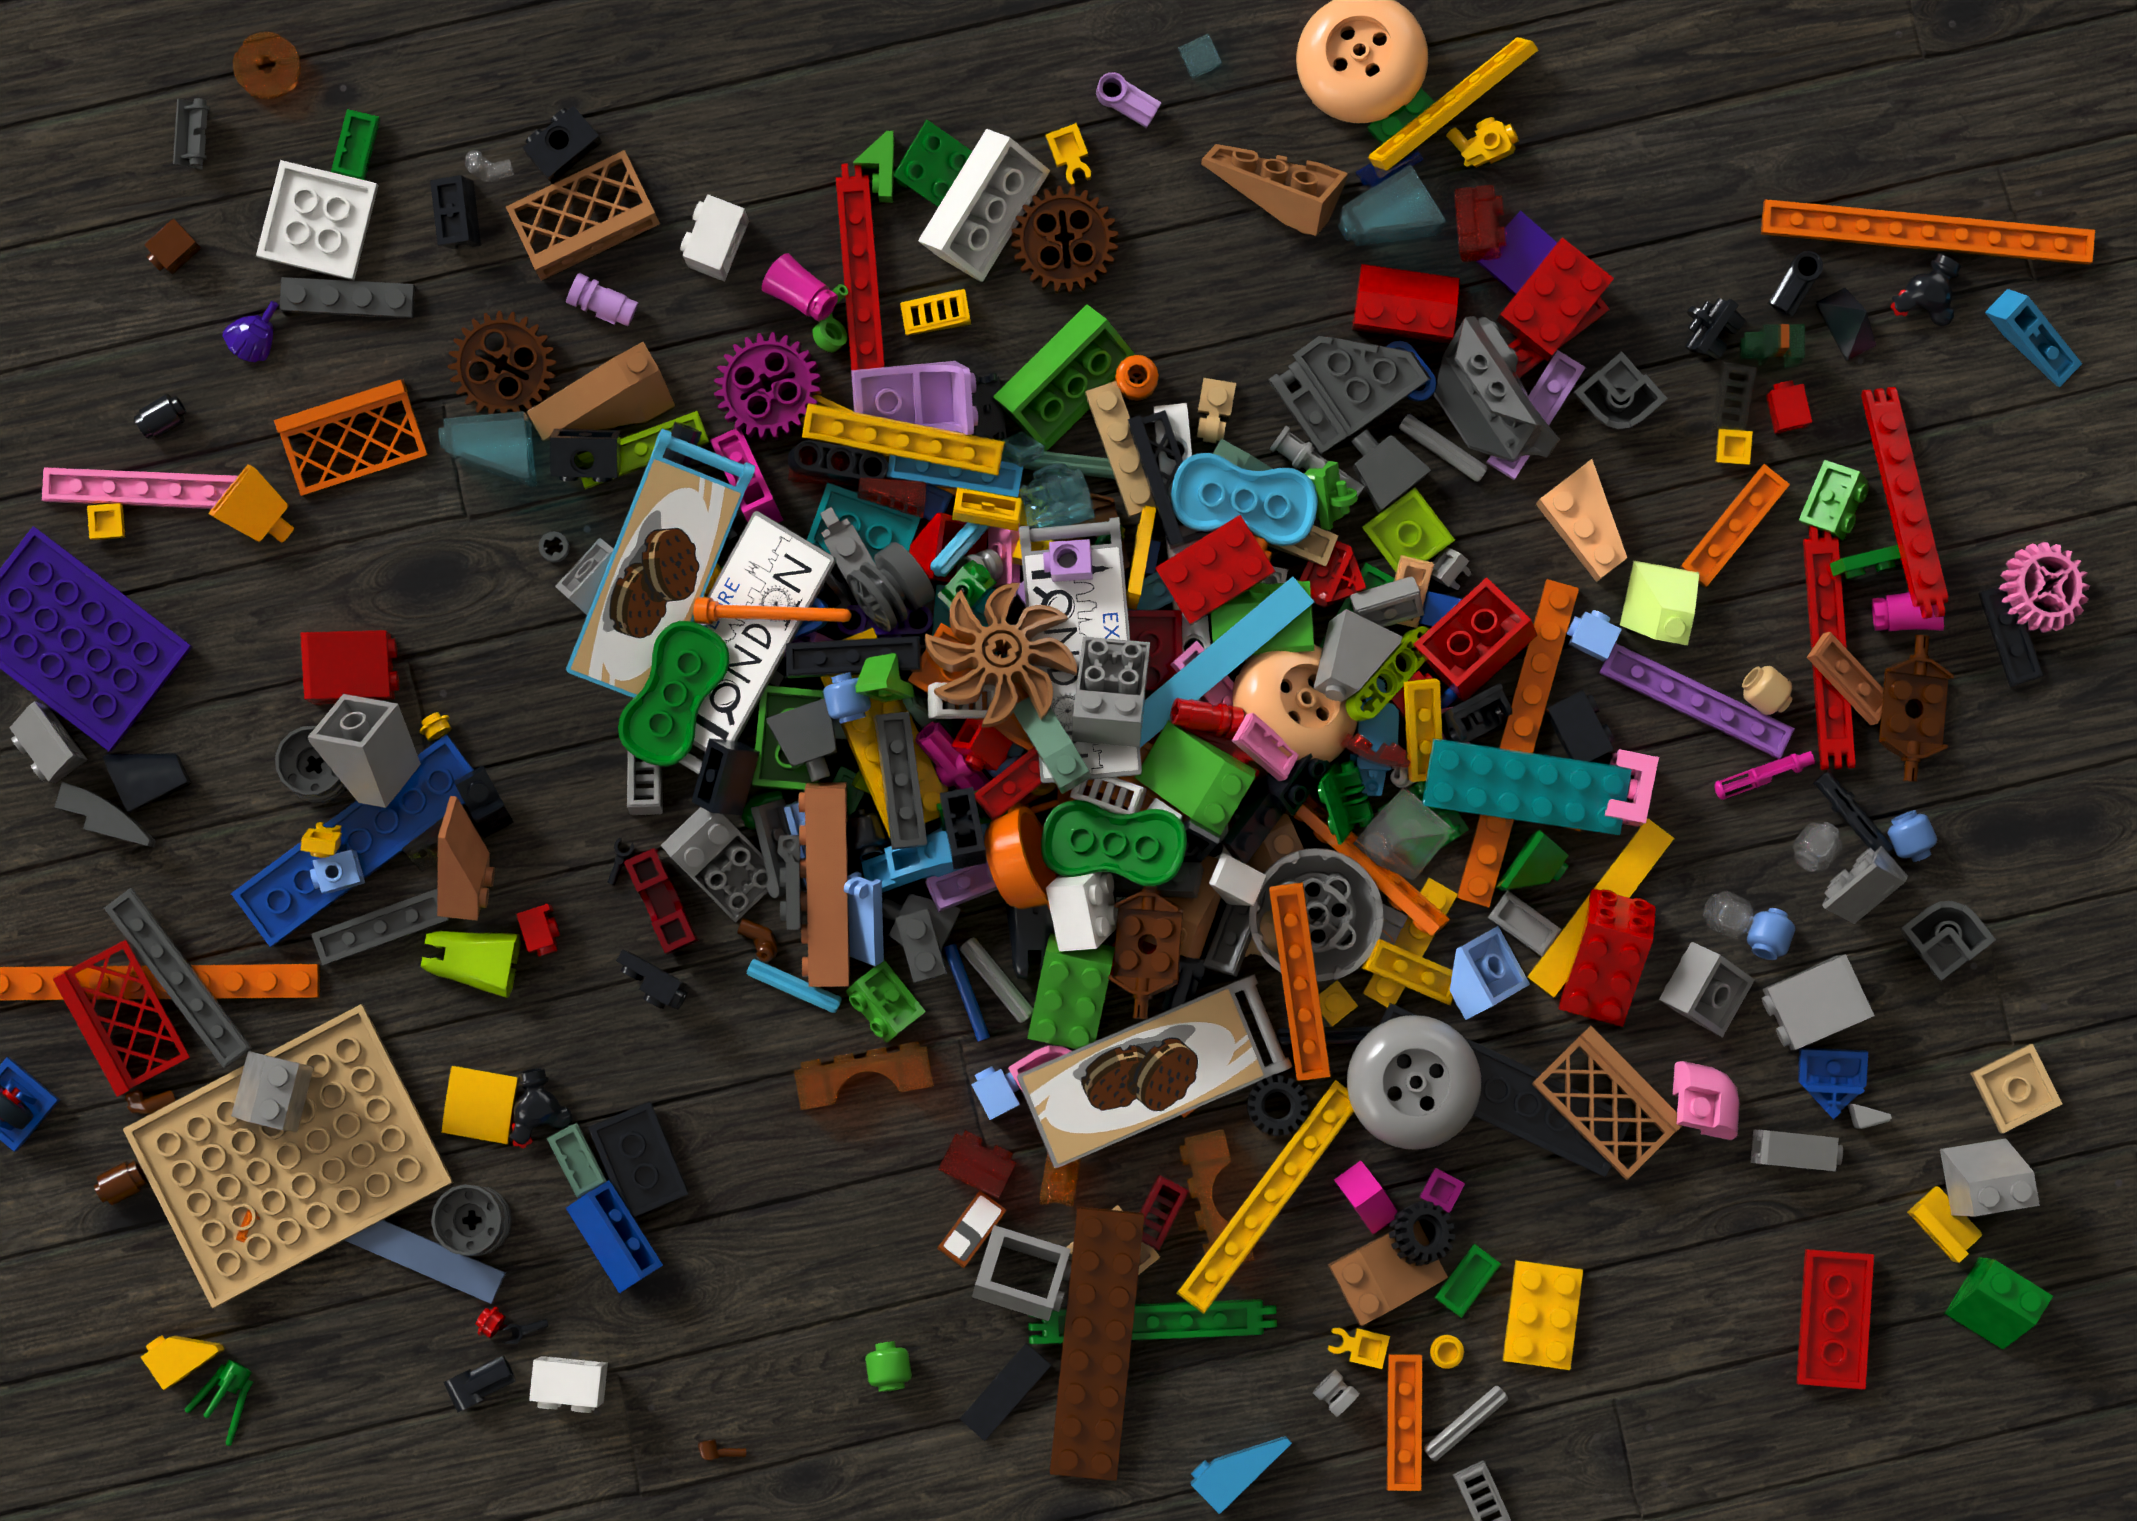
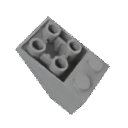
M1083 637L1072 717V741L1140 747L1150 642Z
M700 807L661 844L667 854L735 923L768 892L767 881L769 879L762 853L724 814L711 813Z
M1882 846L1875 852L1871 847L1855 860L1854 868L1850 872L1844 869L1830 881L1831 883L1827 886L1828 889L1824 892L1826 898L1822 904L1826 910L1855 924L1906 882L1908 875Z

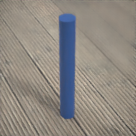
M956 943L946 946L943 949L976 1039L979 1042L990 1038Z

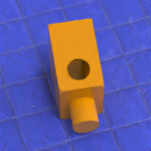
M247 464L208 513L217 520L258 542L269 533L279 542L283 543L294 530L293 526L281 518V515L289 505L258 470Z

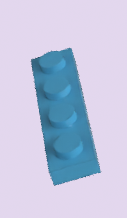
M890 455L887 478L952 489L959 487L1018 498L1023 464L1001 461L999 475L997 476Z

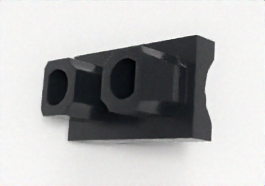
M1718 298L1714 305L1706 301L1701 309L1691 306L1687 313L1693 320L1688 329L1694 334L1685 347L1691 352L1703 353L1712 359L1721 358L1727 349V344L1717 337L1721 330L1724 328L1730 334H1735L1745 323V319L1736 310L1739 305L1732 299L1726 301Z

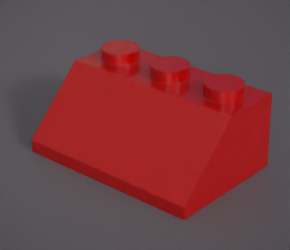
M1361 264L1352 330L1450 344L1454 336L1460 278Z
M1486 577L1413 645L1440 679L1458 697L1466 701L1537 636V632L1532 620Z

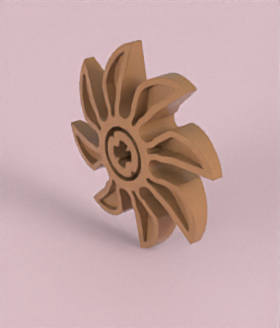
M1020 583L1003 585L989 596L984 611L988 627L982 626L975 617L962 590L956 594L950 606L949 621L951 630L955 637L971 645L954 643L925 634L927 652L939 667L951 673L962 671L966 668L974 669L963 677L934 689V693L940 699L957 705L971 704L978 701L985 685L992 684L996 687L995 695L986 713L982 727L997 726L1005 722L1013 714L1018 700L1014 683L1021 684L1023 690L1028 694L1040 720L1047 715L1053 699L1052 682L1048 673L1030 664L1046 666L1075 676L1077 675L1075 658L1068 647L1052 637L1038 639L1034 642L1029 641L1038 633L1067 621L1068 617L1063 612L1051 606L1034 605L1023 610L1016 625H1009L1006 622ZM1001 651L998 657L995 656V652ZM1007 654L1006 658H1001V655Z

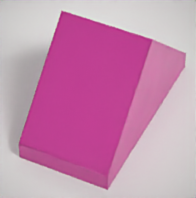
M1361 1160L1334 1179L1372 1234L1395 1219L1394 1216L1398 1211L1381 1185Z

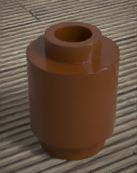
M134 1160L130 1163L125 1161L98 1175V1183L94 1185V1188L103 1203L108 1201L113 1206L142 1191L141 1187L148 1182L141 1166Z

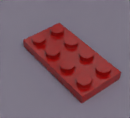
M1805 1249L1796 1384L1866 1389L1874 1254Z

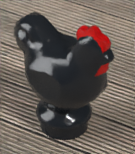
M1938 253L1935 260L1931 261L1933 270L1930 273L1913 276L1906 288L1901 290L1898 296L1892 297L1893 303L1890 308L1896 316H1907L1908 311L1917 305L1927 310L1934 324L1945 326L1951 323L1954 318V310L1951 308L1952 289L1949 281L1959 276L1958 272L1961 265L1949 257Z
M545 1068L530 1069L518 1073V1085L524 1088L525 1092L515 1101L513 1107V1131L509 1137L513 1139L514 1146H520L524 1149L528 1144H531L533 1141L531 1134L533 1128L548 1124L554 1128L563 1129L567 1128L572 1122L571 1111L566 1106H561L557 1098L544 1089L543 1086L549 1080V1077H546Z

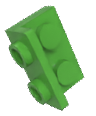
M1824 460L1799 521L1804 525H1812L1819 530H1825L1843 541L1846 533H1850L1854 527L1856 520L1855 512L1859 503L1866 499L1869 489L1868 480L1860 471Z
M885 960L868 971L846 990L851 1005L857 1011L863 1013L870 1022V1027L874 1034L883 1038L886 1043L926 1012Z

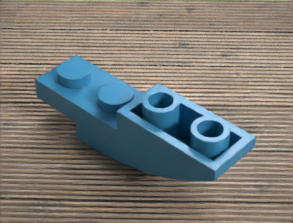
M988 823L981 824L983 839L985 831L990 825ZM946 831L926 835V846L892 850V846L884 848V854L861 862L865 879L870 881L878 879L882 881V893L929 875L941 877L960 869H953Z

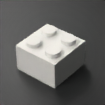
M707 194L705 201H699L693 214V220L696 221L692 233L686 232L680 250L684 251L683 258L688 268L725 282L749 219L744 208Z
M1093 872L1076 877L1059 875L1046 887L1059 952L1097 949L1117 929L1118 908H1114V879L1111 873Z
M540 1356L533 1361L529 1401L538 1402L537 1407L543 1409H558V1407H561V1404L571 1405V1411L591 1413V1410H595V1407L597 1408L604 1403L608 1363Z

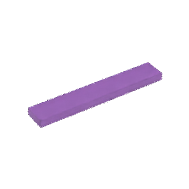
M1617 643L1614 644L1608 659L1604 661L1599 672L1601 675L1777 759H1781L1795 729Z

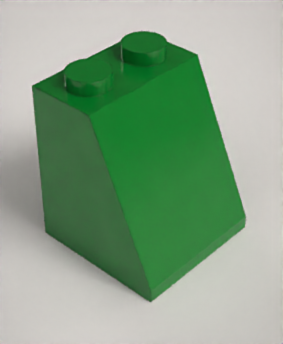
M1979 1257L1946 1310L1945 1315L2004 1350L2037 1324L2053 1295L1994 1259Z

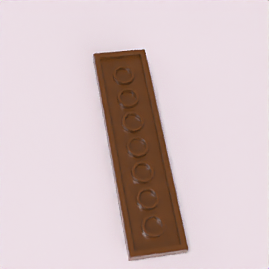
M1077 1206L1050 1462V1474L1117 1481L1144 1213Z

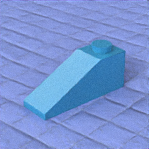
M2007 289L1985 312L2002 335L2056 386L2061 387L2082 365L2081 361L2029 296Z
M1284 1436L1215 1458L1210 1463L1204 1460L1191 1473L1194 1477L1190 1482L1191 1486L1220 1514L1292 1443Z

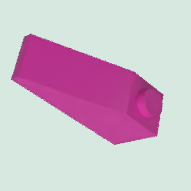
M733 429L711 439L710 442L716 454L741 464L747 462L755 465L754 474L740 503V508L747 522H749L755 511L761 512L777 523L783 521L742 430L738 432L736 429ZM724 471L729 484L736 486L738 477Z

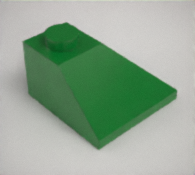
M1539 830L1531 835L1495 889L1502 892L1547 884L1552 879L1558 882L1569 866L1564 862L1569 855Z

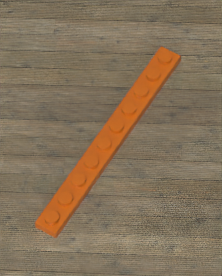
M1767 199L1763 202L1761 226L1762 235L2085 265L2093 263L2095 230Z
M1549 579L1545 582L1533 624L1537 636L1528 644L1511 702L1513 714L1507 717L1499 745L1501 749L1533 753L1579 591L1577 587ZM1480 814L1456 899L1487 908L1490 907L1514 819Z
M320 964L191 965L215 999L320 998ZM73 966L0 967V1001L64 1000L53 981V977ZM107 966V968L126 974L128 966ZM132 966L130 975L138 977ZM141 966L158 998L171 999L149 968ZM86 968L76 973V976L82 986L96 990L101 971ZM105 973L99 991L119 996L125 978ZM128 980L122 998L143 999L146 990L142 983ZM86 992L88 998L93 1000L94 994ZM102 996L97 997V1000H112Z

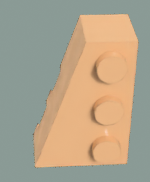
M1592 459L1541 497L1536 503L1537 507L1596 582L1627 559Z

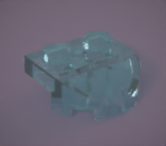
M1064 463L1048 465L1033 473L1034 480L1028 486L1022 485L1020 496L1025 507L1027 525L1030 529L1072 525L1095 518L1092 496L1085 477L1079 468L1076 471L1071 470Z

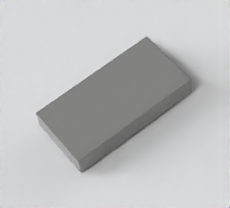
M1508 890L1487 917L1541 957H1543L1562 930Z

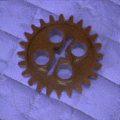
M1058 186L1057 193L1054 196L1051 195L1048 189H1044L1045 199L1041 201L1037 196L1033 195L1034 207L1032 208L1025 204L1022 206L1027 216H1016L1015 221L1022 227L1012 229V235L1020 238V240L1012 242L1011 246L1013 249L1021 250V252L1014 256L1015 262H1026L1021 267V273L1031 270L1033 272L1030 277L1031 283H1034L1039 278L1042 279V290H1045L1051 283L1054 284L1055 294H1058L1061 285L1066 286L1069 294H1072L1073 285L1078 284L1079 288L1085 291V280L1088 279L1096 285L1097 278L1095 273L1098 272L1105 276L1107 274L1103 263H1114V258L1108 252L1117 251L1118 245L1109 242V240L1117 238L1118 232L1108 230V228L1115 224V219L1104 218L1109 212V208L1103 207L1098 210L1099 197L1089 202L1087 200V190H1084L1079 197L1075 196L1074 186L1070 188L1068 194H1064L1061 186ZM1061 211L1065 212L1067 236L1069 239H1074L1069 241L1071 264L1069 269L1064 267L1062 243L1056 241L1061 238L1059 212ZM1075 215H1083L1088 219L1089 223L1084 229H1076L1071 225L1070 220ZM1050 218L1055 222L1056 227L1052 232L1044 233L1038 229V222L1041 219ZM1086 247L1092 252V257L1086 262H1080L1076 260L1073 254L1078 248ZM1046 251H1054L1059 255L1060 259L1054 265H1046L1041 261L1042 254Z
M502 311L497 312L496 320H492L488 313H484L483 324H480L473 318L472 325L474 329L472 331L464 327L461 328L466 336L464 340L454 338L453 341L460 348L459 351H449V355L457 358V363L448 365V368L457 370L458 374L453 376L450 381L453 383L461 382L462 386L458 388L456 394L461 395L467 392L468 397L465 400L467 406L474 401L478 402L476 412L480 413L485 407H488L489 417L493 418L496 411L500 410L503 419H507L508 411L512 409L515 415L519 417L521 415L520 406L524 405L528 410L532 409L530 401L533 398L543 402L538 392L541 389L545 391L551 390L544 382L545 379L555 378V375L547 370L548 367L556 365L557 362L547 359L546 356L552 353L554 348L543 347L542 344L549 337L547 335L536 336L540 328L538 324L530 329L527 328L528 317L525 316L518 323L516 322L515 312H511L508 320H504ZM493 333H498L504 338V345L499 351H490L486 346L487 338ZM480 349L499 360L507 356V363L528 374L529 379L523 380L506 370H502L498 374V367L477 356L476 350ZM521 349H530L533 353V362L527 367H521L516 362V354ZM477 363H485L489 369L488 376L482 381L474 380L471 376L472 367ZM507 378H513L518 383V391L513 396H504L500 388L501 383Z

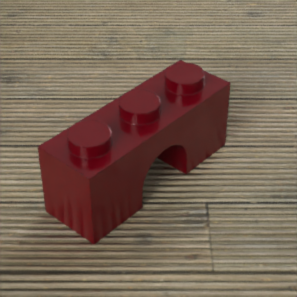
M653 848L624 861L636 891L647 908L652 921L651 924L664 953L669 955L699 941L658 850Z

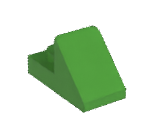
M886 131L853 162L854 169L855 165H860L862 169L879 170V173H873L872 192L878 193L879 202L893 203L894 131Z
M897 654L874 656L865 660L855 686L856 693L881 702L914 698L913 684L901 680L899 676Z

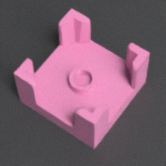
M1621 749L1617 753L1611 754L1609 765L1631 769V775H1634V779H1630L1627 795L1629 802L1609 800L1605 816L1623 820L1622 824L1635 827L1646 823L1659 757Z

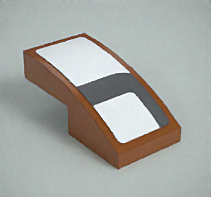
M979 1191L937 1249L965 1268L990 1234L993 1226L999 1222L1007 1210L985 1193Z

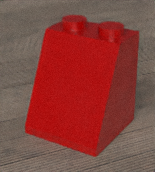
M386 630L300 633L305 700L314 705L335 704L343 694L374 700L395 699L394 691H399L398 671H393L392 658H397L396 638H391V633Z

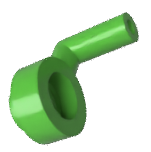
M839 284L832 290L838 296L836 305L848 294V289L843 284ZM831 313L827 319L821 320L813 328V338L821 349L827 352H836L846 343L847 332L844 326L833 318Z

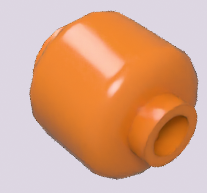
M1133 355L1121 361L1116 370L1115 381L1122 396L1129 400L1139 401L1153 394L1157 387L1159 374L1152 360L1142 355Z

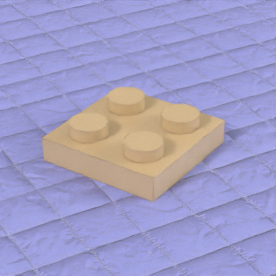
M2033 1044L2020 1048L1971 1072L1975 1084L2000 1133H2005L2062 1105Z

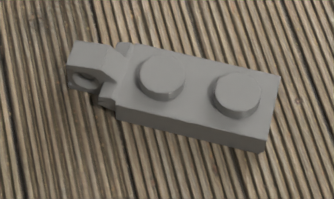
M832 507L820 513L828 528L821 532L825 539L824 543L831 555L836 557V564L846 582L847 575L853 570L860 571V566L864 562H869L876 567L856 529L847 518L840 522Z

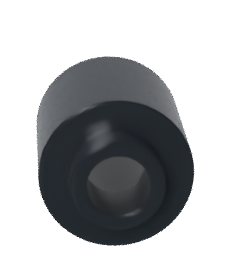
M165 394L139 410L140 414L134 416L138 428L147 439L153 436L158 438L184 423L183 415L187 412L177 396L172 398L169 394Z

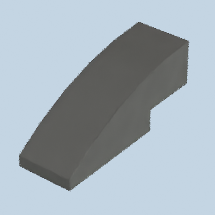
M65 782L61 783L55 808L87 816L83 829L155 847L156 841L126 811L89 790Z

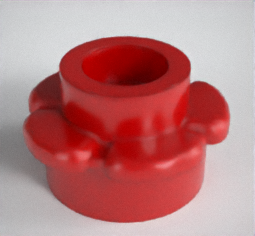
M494 1307L492 1310L485 1308L478 1317L475 1325L480 1327L478 1329L479 1336L484 1334L491 1339L498 1332L499 1327L506 1318L505 1315L499 1312L498 1307Z

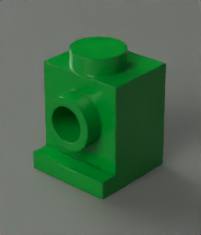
M972 560L962 566L937 596L950 608L954 597L962 590L971 610H974L997 582L983 565L977 564Z

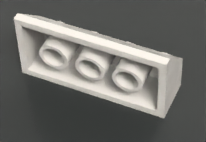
M986 129L918 241L939 258L976 280L983 282L1012 235V229L1018 225L1015 221L1016 216L1024 215L1022 206L1024 204L1028 206L1031 204L1032 196L1037 194L1050 170L1010 137Z

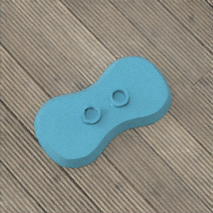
M1212 453L1195 454L1185 459L1175 474L1171 490L1173 512L1177 519L1185 526L1196 531H1213L1241 515L1253 534L1265 539L1268 543L1278 546L1293 545L1306 538L1314 524L1318 506L1316 487L1312 480L1304 473L1293 468H1276L1265 471L1246 470Z

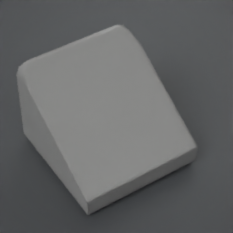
M1848 1104L1852 1123L1856 1129L1871 1127L1889 1122L1892 1119L1889 1113L1856 1104Z

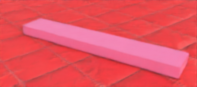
M44 468L42 501L82 504L121 503L122 505L212 509L238 476Z

